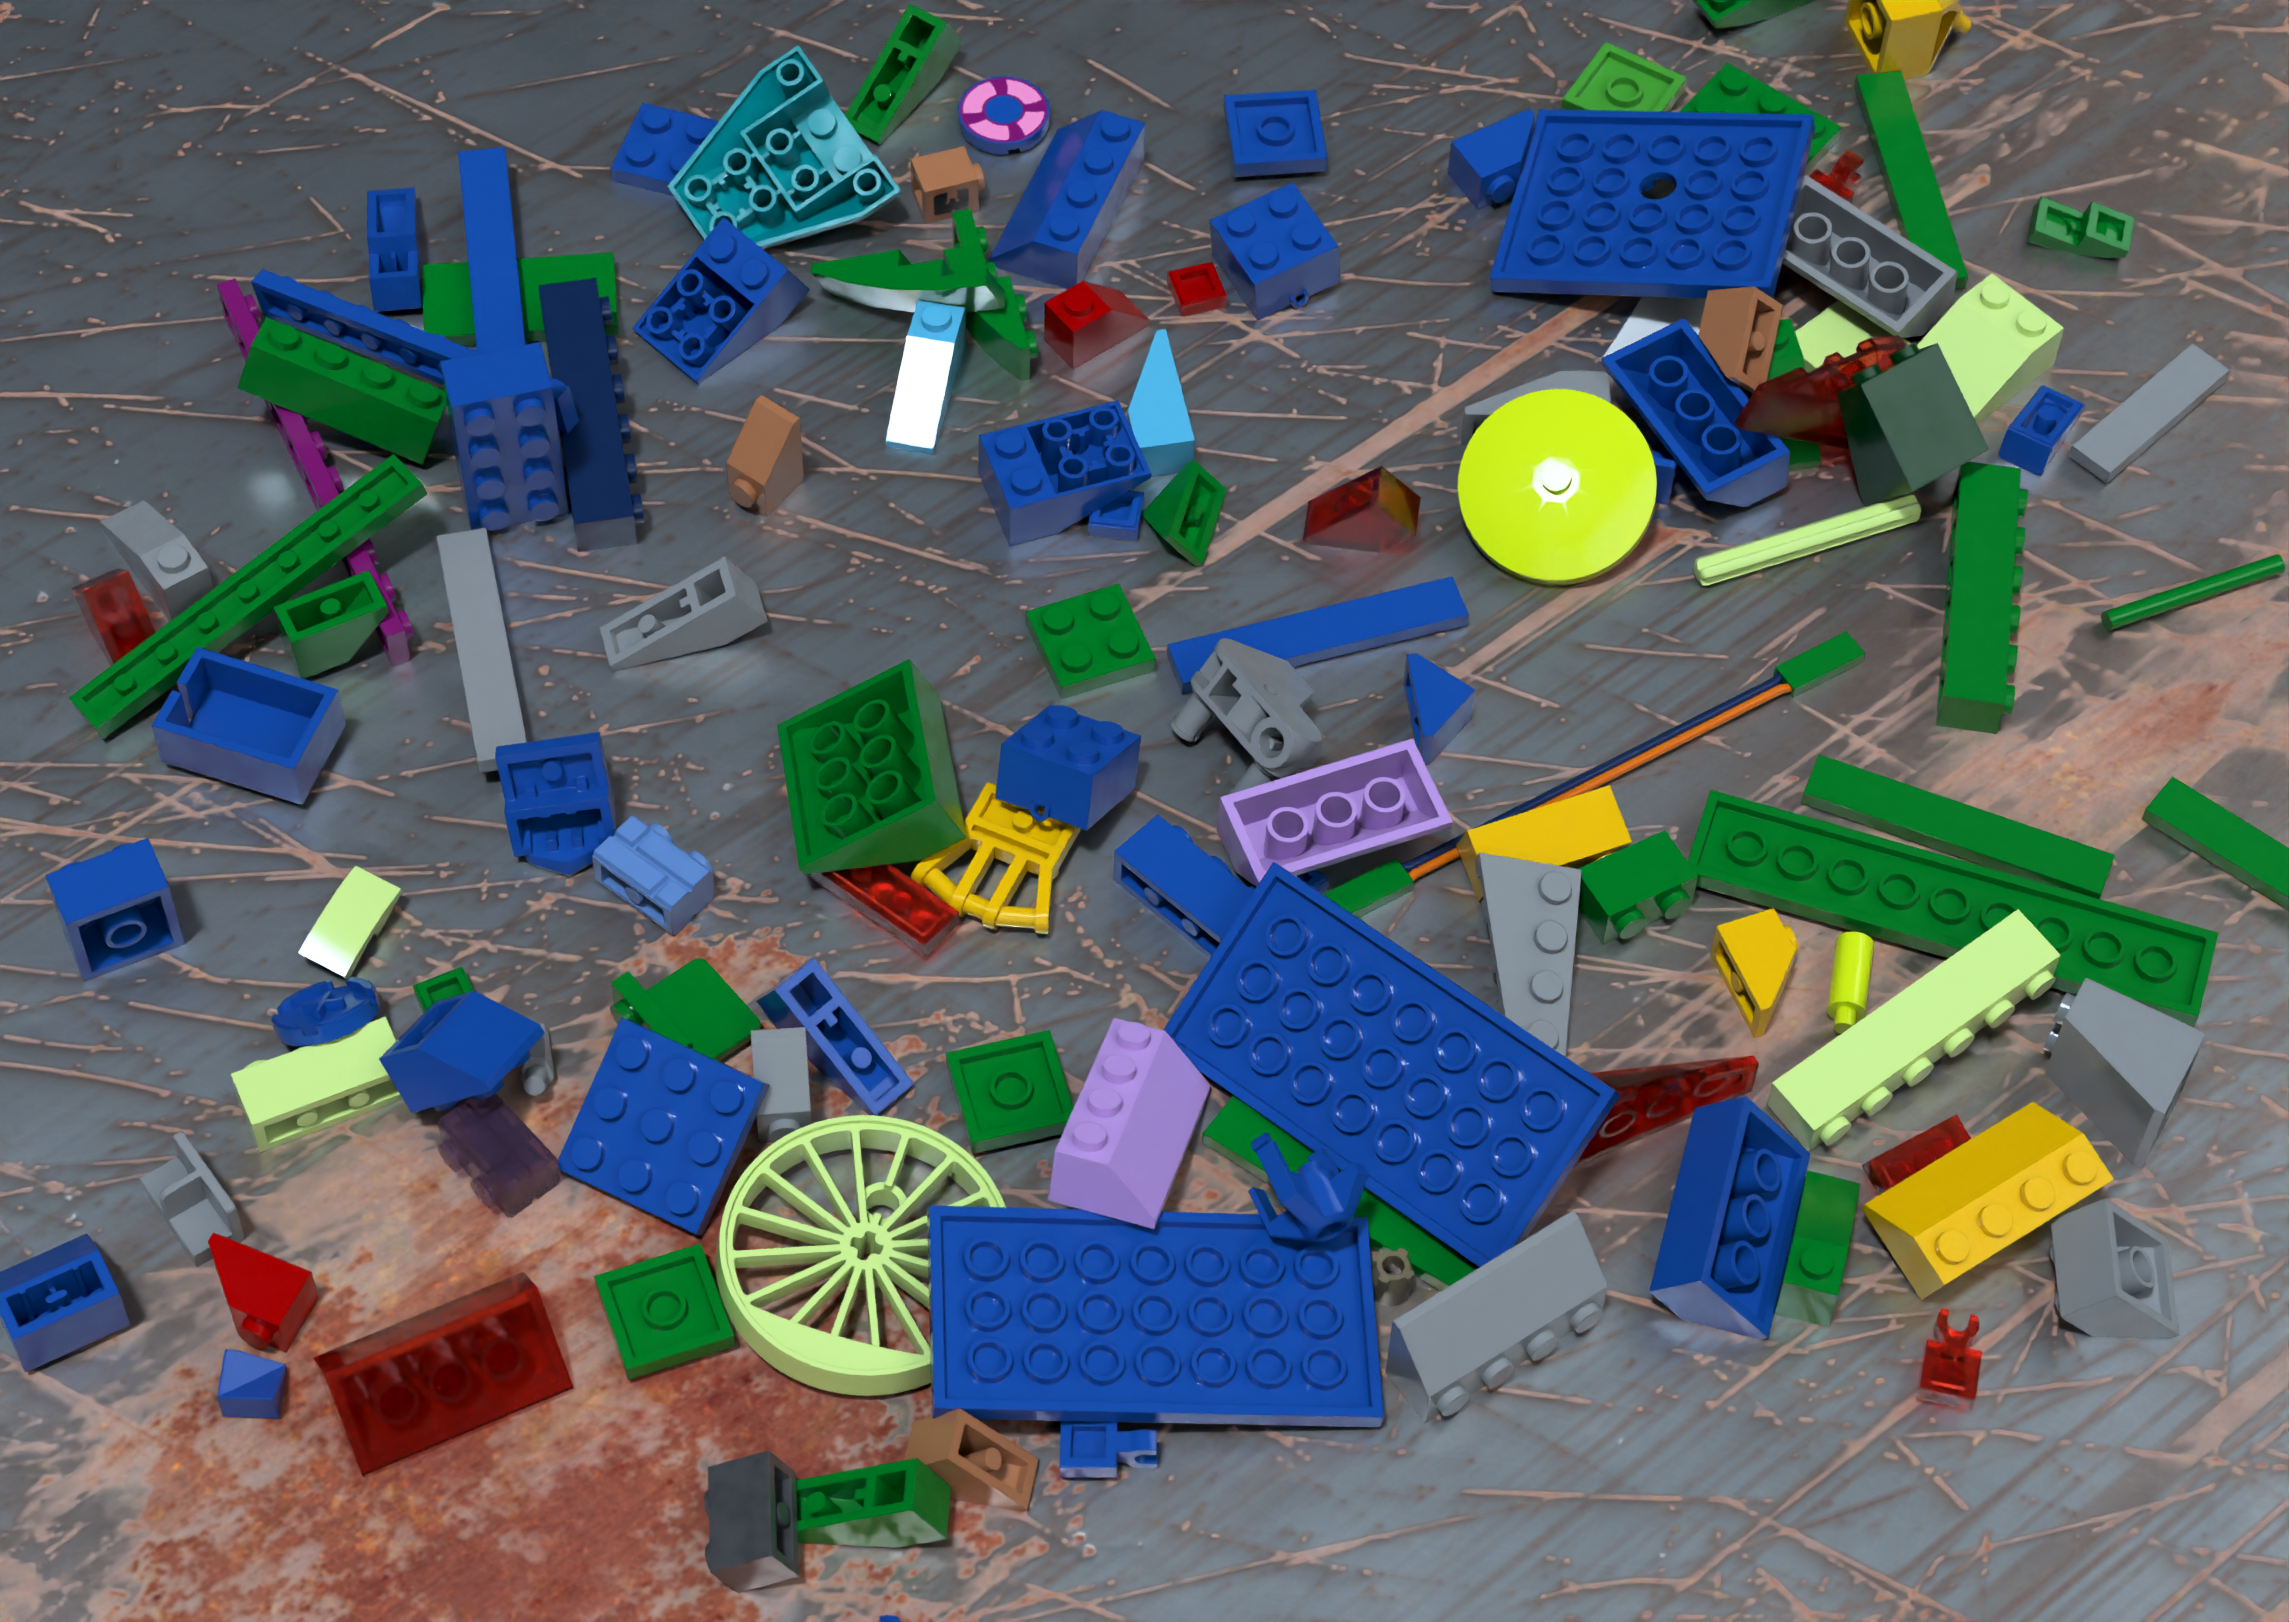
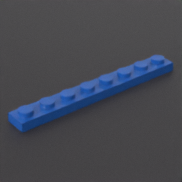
M262 269L251 281L263 316L443 386L440 361L484 353L479 349H470L449 341L440 334H431L415 328L401 319L394 320L373 312L364 305H355L339 299L328 291H319L300 284L288 276L282 277ZM551 378L558 430L568 434L579 422L569 386L560 380Z

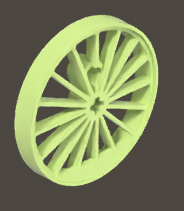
M875 1115L843 1116L819 1121L789 1133L765 1149L747 1167L735 1184L724 1209L717 1240L715 1263L718 1288L728 1316L746 1343L767 1363L787 1376L818 1389L847 1395L873 1396L904 1392L931 1383L930 1347L891 1282L893 1281L929 1309V1288L909 1274L929 1279L928 1260L918 1258L920 1256H928V1239H914L927 1233V1215L906 1224V1219L947 1176L960 1185L969 1195L948 1206L1006 1207L991 1177L967 1151L952 1140L927 1127L902 1119ZM852 1149L857 1221L818 1155ZM861 1149H879L896 1152L886 1182H877L866 1188L864 1187ZM906 1155L936 1168L908 1198L895 1185ZM806 1160L840 1221L779 1175ZM767 1186L823 1229L749 1207L759 1193ZM877 1205H885L892 1208L894 1212L889 1218H882V1214L874 1212V1215H872L868 1210ZM740 1224L816 1245L740 1251L733 1249ZM864 1254H870L867 1260H861ZM818 1263L749 1295L743 1293L735 1270L736 1268ZM832 1276L791 1320L760 1309L767 1304ZM847 1283L848 1287L831 1334L805 1326L828 1300ZM879 1287L917 1354L880 1347L875 1288ZM857 1290H865L870 1344L841 1337Z

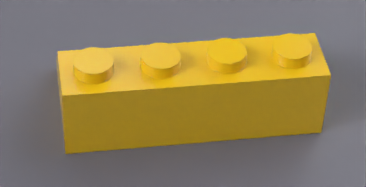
M2032 1101L1865 1203L1861 1208L1922 1300L2114 1179L2083 1132Z

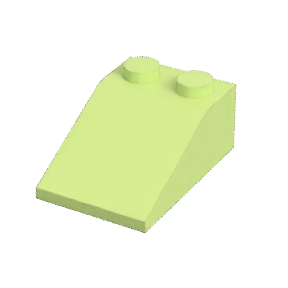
M1992 273L1962 295L1917 346L1919 349L1938 343L1976 423L1979 424L2054 366L2064 327Z

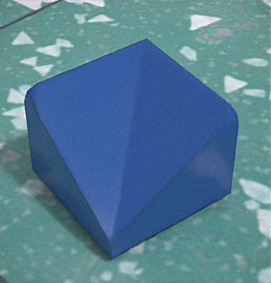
M225 1349L217 1395L223 1417L279 1419L287 1373L286 1364L239 1350Z

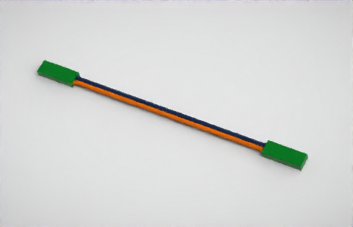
M1845 631L1776 666L1771 679L1477 827L1589 792L1781 694L1788 693L1794 698L1863 663L1866 653L1850 634ZM1465 833L1408 862L1400 863L1397 858H1394L1324 893V895L1360 918L1413 891L1414 881L1417 878L1461 857L1456 844Z

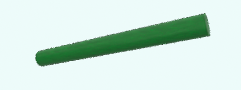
M2275 554L2104 611L2101 614V620L2105 629L2110 631L2281 574L2285 571V564L2279 554Z

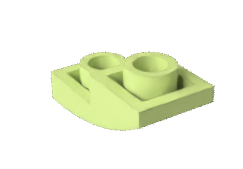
M355 865L326 905L298 953L308 960L348 979L347 977L351 976L372 936L378 937L403 890Z

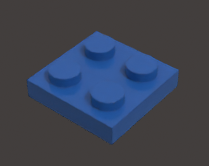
M1316 90L1224 95L1223 109L1234 177L1327 170V153Z
M642 103L610 168L611 181L674 196L668 188L669 183L719 121Z

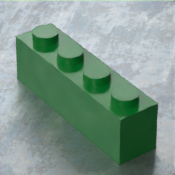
M268 317L265 318L251 344L238 384V389L422 465L436 438L447 408L444 390Z

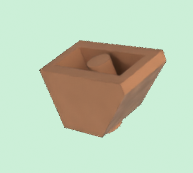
M1755 286L1708 290L1704 311L1701 316L1699 338L1729 380L1755 396H1764L1783 305Z
M760 395L754 401L726 461L728 493L738 504L746 508L751 507L767 517L804 481L800 418L763 395Z
M961 1408L954 1409L937 1418L930 1416L913 1421L904 1460L918 1458L950 1485V1499L1014 1511L1028 1509L1039 1460Z

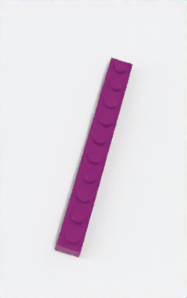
M236 279L217 284L223 316L246 362L251 344L260 330L257 323L261 322V318L253 296L251 294L243 296ZM264 400L307 492L318 511L344 491L336 467L333 465L326 468L323 459L327 458V453L321 436L317 430L309 432L306 425L310 424V418ZM369 538L340 561L348 577L369 570L383 596L389 612L375 628L374 632L391 667L410 661L407 640L414 638V633L405 610L402 609L396 612L392 602L396 601V595L387 573L378 575L374 567L379 565L374 546Z

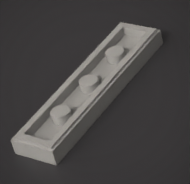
M2192 343L2075 442L2071 447L2069 457L2107 484L2226 382L2230 369Z

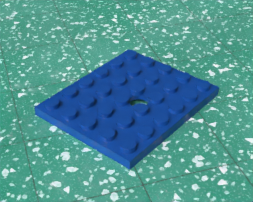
M1539 109L1489 277L1492 292L1706 299L1708 290L1755 286L1773 298L1815 132L1813 114ZM1656 179H1668L1674 182L1675 190L1667 197L1649 199L1641 194L1642 191L1651 189L1655 185Z

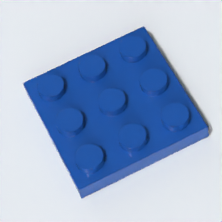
M621 1017L555 1168L696 1235H703L770 1084L634 1021Z

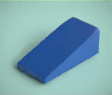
M2041 385L2007 428L1998 453L1999 457L2031 473L2041 475L2080 417L2085 405L2080 401Z

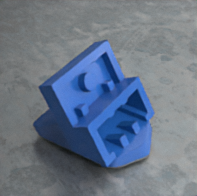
M600 732L497 746L495 759L505 799L504 814L514 857L524 856L530 864L566 876H572L593 863L592 855L594 850L609 836L613 837L617 830L615 801Z

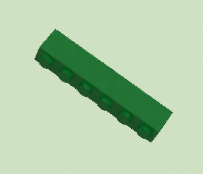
M1968 461L1962 464L1959 469L1953 493L1936 726L1997 734L2002 715L2010 716L2012 713L2015 685L2007 684V675L2014 674L2018 646L2009 644L2010 635H2016L2020 619V606L2012 605V596H2018L2021 588L2023 567L2015 566V557H2021L2025 541V528L2017 527L2018 518H2024L2028 499V490L2020 489L2021 468Z

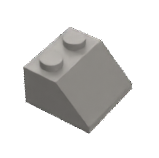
M2106 1198L2050 1220L2052 1233L2050 1255L2055 1265L2058 1289L2055 1293V1303L2061 1318L2092 1337L2171 1339L2179 1336L2168 1238Z

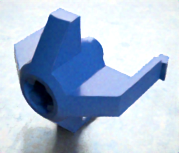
M1264 1132L1251 1142L1252 1150L1257 1153L1281 1204L1288 1209L1277 1217L1265 1190L1253 1187L1248 1191L1270 1236L1279 1239L1323 1242L1337 1237L1348 1229L1355 1218V1211L1369 1176L1364 1165L1353 1162L1339 1172L1332 1157L1325 1149L1320 1148L1307 1157L1309 1162L1303 1164L1295 1173L1290 1171L1276 1141L1271 1139L1269 1133Z

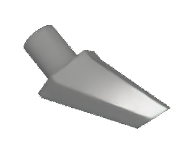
M538 1023L545 1034L529 1050L531 1057L523 1063L520 1073V1079L524 1083V1090L533 1096L540 1095L546 1091L555 1077L549 1033L545 1023Z

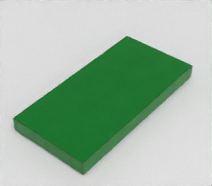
M614 252L517 259L526 342L546 341L538 285L592 278L597 280L599 297L609 296L613 325L604 326L605 336H619ZM469 263L422 265L424 331L431 334H440L449 341L462 346L476 345Z

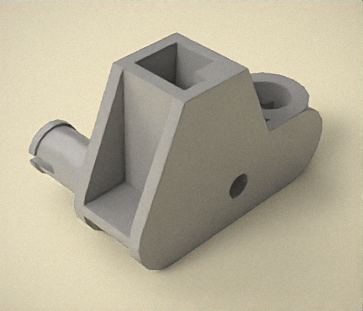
M1220 639L1214 647L1215 650L1201 669L1192 676L1190 682L1193 693L1178 714L1170 721L1173 731L1187 741L1192 742L1193 740L1196 742L1214 715L1222 721L1253 758V763L1237 784L1231 788L1230 794L1296 774L1298 770L1311 767L1317 762L1321 754L1322 734L1302 708L1315 691L1288 661L1231 639Z

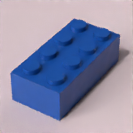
M541 342L440 361L460 488L470 529L486 528V531H494L507 526L537 520L545 521L553 517L569 514L553 388Z

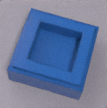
M1130 490L1091 513L1088 523V536L1137 541L1144 507V492Z

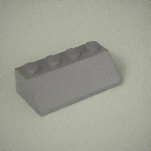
M1804 174L1782 263L1897 338L1923 336L1952 306L1957 271Z
M1572 1210L1393 1320L1385 1374L1424 1423L1441 1413L1443 1416L1454 1414L1467 1403L1470 1395L1486 1385L1488 1388H1494L1502 1384L1510 1377L1515 1367L1529 1358L1539 1360L1545 1357L1557 1346L1559 1339L1574 1330L1578 1333L1584 1332L1600 1320L1603 1315L1608 1285L1581 1220Z

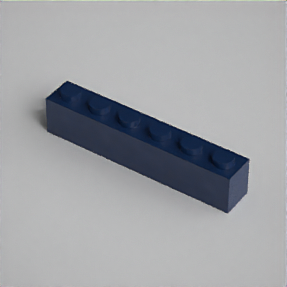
M596 278L538 285L551 377L569 386L579 418V422L568 434L560 431L577 550L582 552L637 544L635 524H643L644 515L641 495H631L629 484L638 483L634 453L624 455L623 444L632 443L628 414L618 415L616 404L625 403L621 374L612 375L610 365L619 364L615 335L605 336L604 326L613 325L609 296L599 297Z

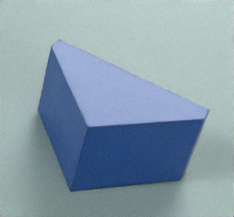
M1407 654L1403 685L1414 741L1427 766L1437 758L1471 720L1475 689L1419 654Z

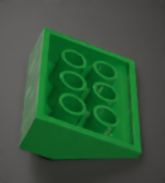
M910 659L777 725L799 869L804 875L918 861L967 838L940 697Z

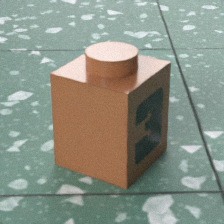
M965 146L910 159L911 191L925 224L952 218V211L971 209L972 213L979 211V191L985 190L984 176L979 163H971Z

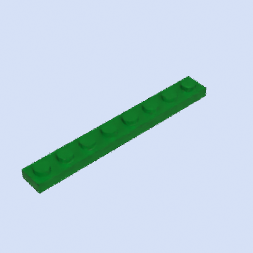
M394 454L71 695L69 697L70 701L98 735L104 739L176 685L197 647L218 653L274 611V606L287 601L425 497L427 492L422 482Z

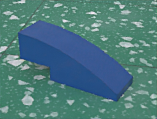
M415 187L367 191V243L374 312L422 308Z

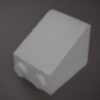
M2085 978L2076 996L2068 992L2065 994L2053 1021L2056 1023L2043 1048L2052 1053L2045 1074L2133 1165L2143 1169L2185 1087L2206 1033Z

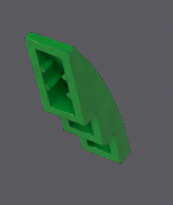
M899 249L811 264V273L830 295L867 306L914 312L917 301L924 300L965 307V312L1005 309V291L988 269L955 274L943 259L911 264Z

